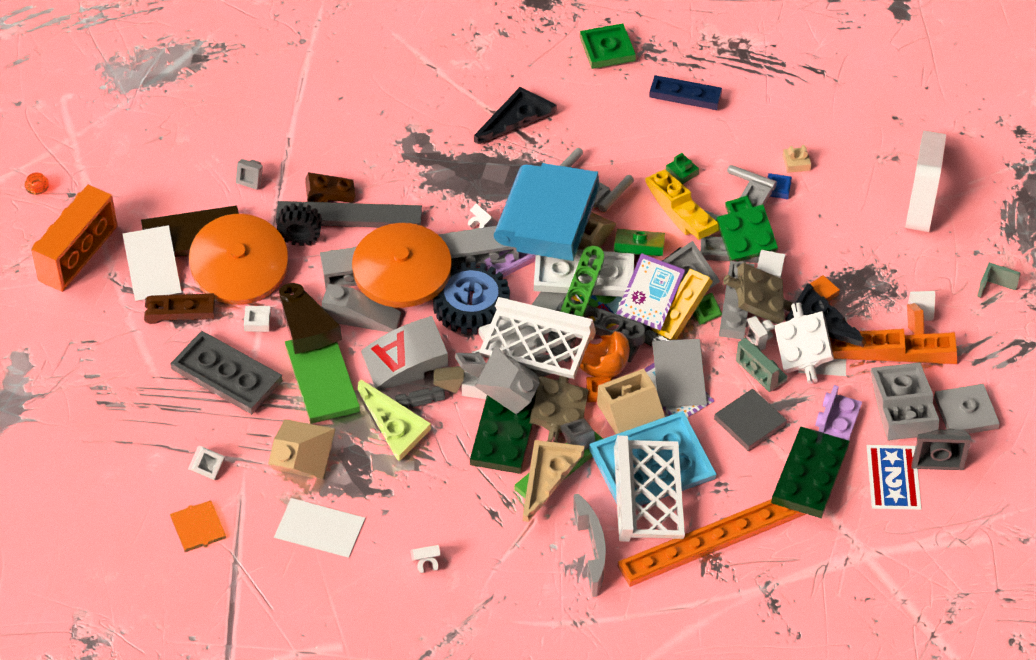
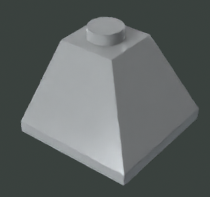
M495 347L475 387L517 415L531 402L540 382L537 374Z

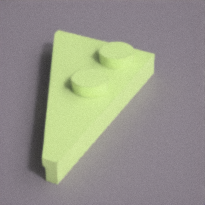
M360 380L358 382L357 389L394 456L398 461H401L431 430V423L365 381Z

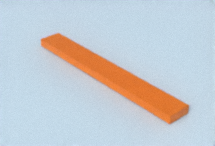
M772 499L686 533L684 539H672L620 560L617 567L629 587L806 514L772 504Z

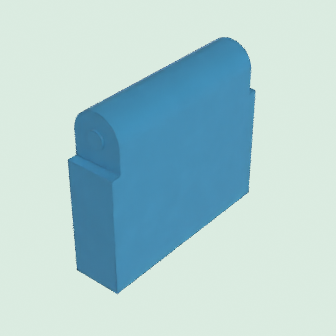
M542 163L541 167L522 165L518 170L495 229L494 239L501 245L515 247L517 252L574 261L600 190L598 172Z

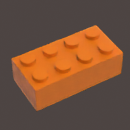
M87 184L81 192L77 193L74 201L62 211L54 224L48 227L41 239L33 244L31 251L39 282L63 292L115 231L118 225L112 194Z

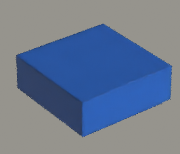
M768 173L769 179L777 181L776 188L772 190L770 197L788 199L792 177Z

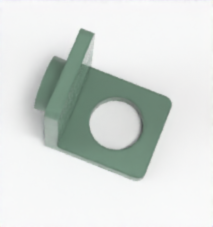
M989 262L980 282L977 297L981 298L987 282L1016 290L1021 273Z

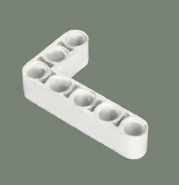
M923 130L905 224L907 229L929 232L941 174L946 134Z

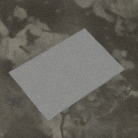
M700 339L652 341L657 393L661 406L707 405Z

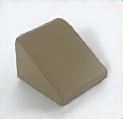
M460 366L436 368L434 370L433 384L453 393L458 392L464 380V370Z

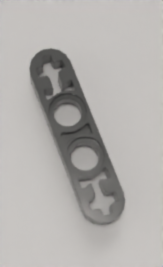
M571 299L573 303L581 304V302ZM562 301L557 307L559 312L561 311L564 301ZM588 305L584 317H597L593 321L596 335H612L613 332L618 331L627 337L631 347H638L645 342L646 334L643 324ZM609 324L619 325V327L614 330H608L606 328Z

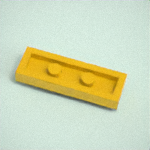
M692 269L688 271L676 291L661 331L652 328L654 332L658 333L657 336L662 335L669 340H677L713 283L710 277Z

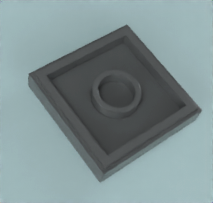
M753 388L714 414V420L748 452L787 424V420Z

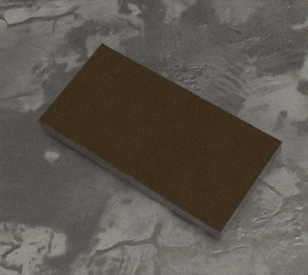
M237 205L141 219L142 230L169 225L174 256L180 257L189 255L195 236L205 225L219 217L239 214Z

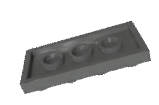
M202 330L170 363L171 370L251 415L283 381L282 374Z

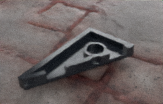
M519 87L474 135V142L481 144L556 113L557 105Z
M807 283L795 302V305L796 303L802 304L803 315H811L822 311L825 315L830 338L864 347L866 340L861 336L860 332L855 327H851L846 322L845 317L834 306L829 305L828 301L823 296L821 297L811 284ZM792 309L785 318L786 322L794 318Z

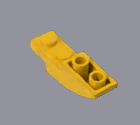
M666 169L645 178L647 186L663 211L685 235L692 234L700 240L719 231V223L692 200L691 191Z

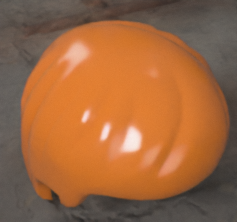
M618 331L613 332L612 335H602L601 338L603 340L599 344H588L579 366L583 372L599 378H613L622 372L629 359L630 347L627 337Z

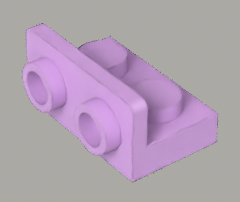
M834 385L831 393L826 392L822 405V407H825L824 412L819 411L815 426L819 427V432L850 440L862 401L838 395L839 386Z

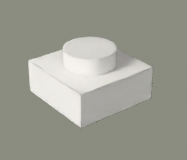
M245 306L244 331L269 332L270 306Z

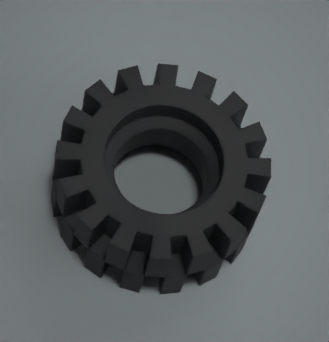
M291 203L290 207L286 205L284 209L281 208L278 216L277 230L286 243L292 241L291 245L299 243V246H304V243L311 245L312 242L315 243L317 238L320 237L322 215L318 213L316 208L311 210V205L303 207L304 203H299V206Z

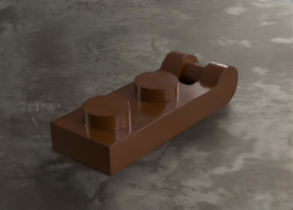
M214 293L147 296L145 298V308L147 310L144 312V321L148 324H155L158 321L214 319Z

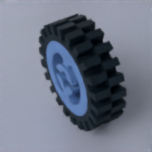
M465 262L460 263L459 270L453 265L447 285L433 298L434 314H436L438 321L442 320V325L446 328L451 324V331L456 332L460 327L461 334H467V329H472V335H477L478 328L492 322L497 310L495 305L498 297L510 300L508 282L506 279H503L501 272L496 274L494 267L491 266L486 271V264L481 263L480 268H476V262H471V268H466ZM470 291H474L472 305H468L470 301Z

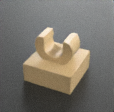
M802 145L801 148L790 146L788 149H783L782 156L787 173L810 171L811 162L805 145Z

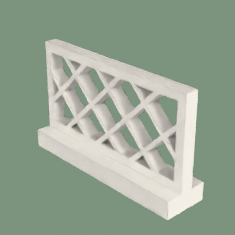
M498 297L495 305L496 313L479 351L481 356L489 358L492 353L491 350H488L490 344L500 339L504 345V348L500 350L508 353L510 357L525 367L575 379L589 341L593 340L596 334L593 319ZM501 319L511 321L513 325L502 332L498 329ZM526 326L535 328V333L524 338L519 331ZM551 331L558 333L559 338L546 343L543 335ZM517 332L520 340L507 346L503 338ZM540 337L544 345L530 351L527 343ZM574 337L582 338L581 344L570 349L566 342ZM563 343L567 351L554 357L550 349ZM524 345L528 353L515 357L510 352ZM545 351L551 357L550 360L543 363L536 362L534 358ZM571 356L573 360L571 369L560 368L558 362Z
M617 435L614 446L619 541L629 542L630 538L684 539L678 442L628 440V436ZM632 449H642L648 456L640 462L633 455ZM660 450H672L673 457L666 462L657 453ZM651 458L662 466L655 474L645 466ZM639 469L650 477L643 485L634 478V474ZM665 470L674 476V481L669 486L658 477ZM653 481L663 489L657 497L646 489ZM640 493H643L651 500L645 508H642L635 501V498ZM667 493L676 500V504L671 509L660 501ZM654 505L665 513L658 521L647 512ZM642 516L652 524L649 529H637V521ZM670 517L677 523L678 530H667L661 523Z

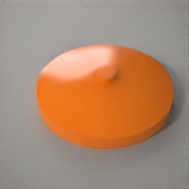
M230 214L209 222L198 232L190 248L189 264L195 283L205 294L214 293L215 300L225 304L244 305L266 298L279 287L287 272L288 251L280 232L266 220L249 214Z
M412 223L388 224L373 230L359 242L352 259L354 280L361 292L376 303L395 308L421 305L436 297L447 285L452 268L451 254L445 241L434 231Z

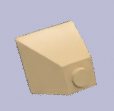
M284 419L274 438L268 465L276 471L324 480L335 429Z

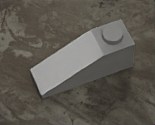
M333 284L327 285L322 300V308L338 324L383 332H391L397 329L401 318V311L376 303L354 288Z

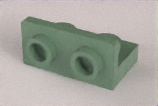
M746 337L738 342L736 362L768 392H771L787 381L788 376L778 368L773 360L765 356L757 345L752 344Z

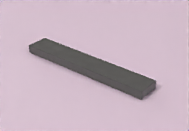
M278 201L276 225L281 208L284 209L286 205L290 207L291 203H295L296 206H299V203H304L303 207L311 205V210L316 208L318 213L322 215L321 226L379 228L394 223L421 225L422 205Z

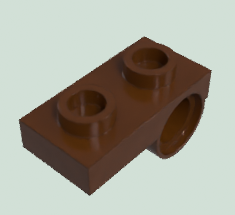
M308 172L305 178L307 202L335 200L353 203L356 198L354 179Z

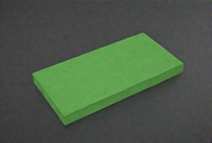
M291 340L285 341V348L310 424L360 412V406L338 342L319 349L295 354Z

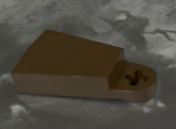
M288 283L279 289L284 318L295 354L319 349L342 340L340 325L304 290L302 285Z

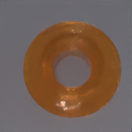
M31 173L26 178L25 189L30 194L39 195L49 188V181L42 173Z

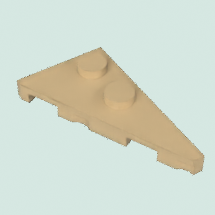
M534 441L523 521L530 522L584 455V446Z

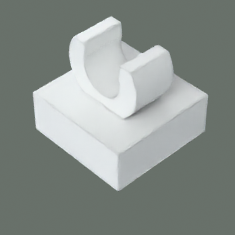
M475 204L470 209L476 216L468 221V225L472 229L477 224H480L479 228L497 226L498 221L478 204Z
M754 316L747 319L745 336L762 351L766 349L767 340L773 337L770 330H773L775 326L770 320L760 323L758 318Z
M439 545L412 549L410 551L412 561L419 560L417 563L419 573L424 572L423 563L425 561L432 563L433 571L438 569V562L433 557L440 556Z

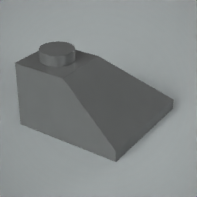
M938 429L918 434L911 464L912 469L964 470L971 436L965 430Z

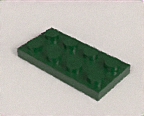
M486 396L470 456L471 466L521 474L533 426L529 422L534 396L531 402L517 415L490 396Z
M800 426L772 495L771 503L822 519L850 441Z

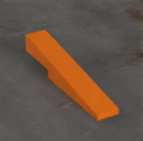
M904 329L859 331L866 340L864 347L830 338L834 359L957 364L955 332L905 335Z

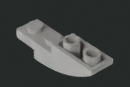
M730 261L728 275L737 279L738 266L743 261ZM726 285L719 337L742 340L745 335L748 312L738 308L736 290Z

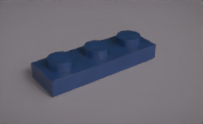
M654 75L649 98L717 110L722 88Z

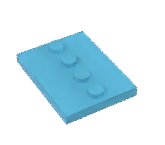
M684 411L589 444V450L616 504L614 446L617 435L628 436V440L678 442L682 491L712 481L717 475ZM632 449L633 455L640 462L648 456L642 449ZM660 450L657 453L666 462L673 457L672 450ZM653 458L645 464L654 474L662 467ZM640 469L634 474V478L642 485L650 478ZM667 470L658 476L668 486L674 481V476ZM654 481L646 487L655 497L663 491ZM640 493L635 498V501L640 506L651 502L643 493Z

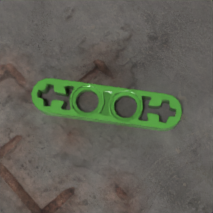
M588 246L584 249L560 312L571 314L572 310L575 312L574 315L584 317L604 263V252L598 246ZM592 255H596L597 259L594 260L591 268L589 267V258ZM583 274H588L592 277V281L582 283L578 278ZM581 295L585 300L581 304H575L571 301V297Z

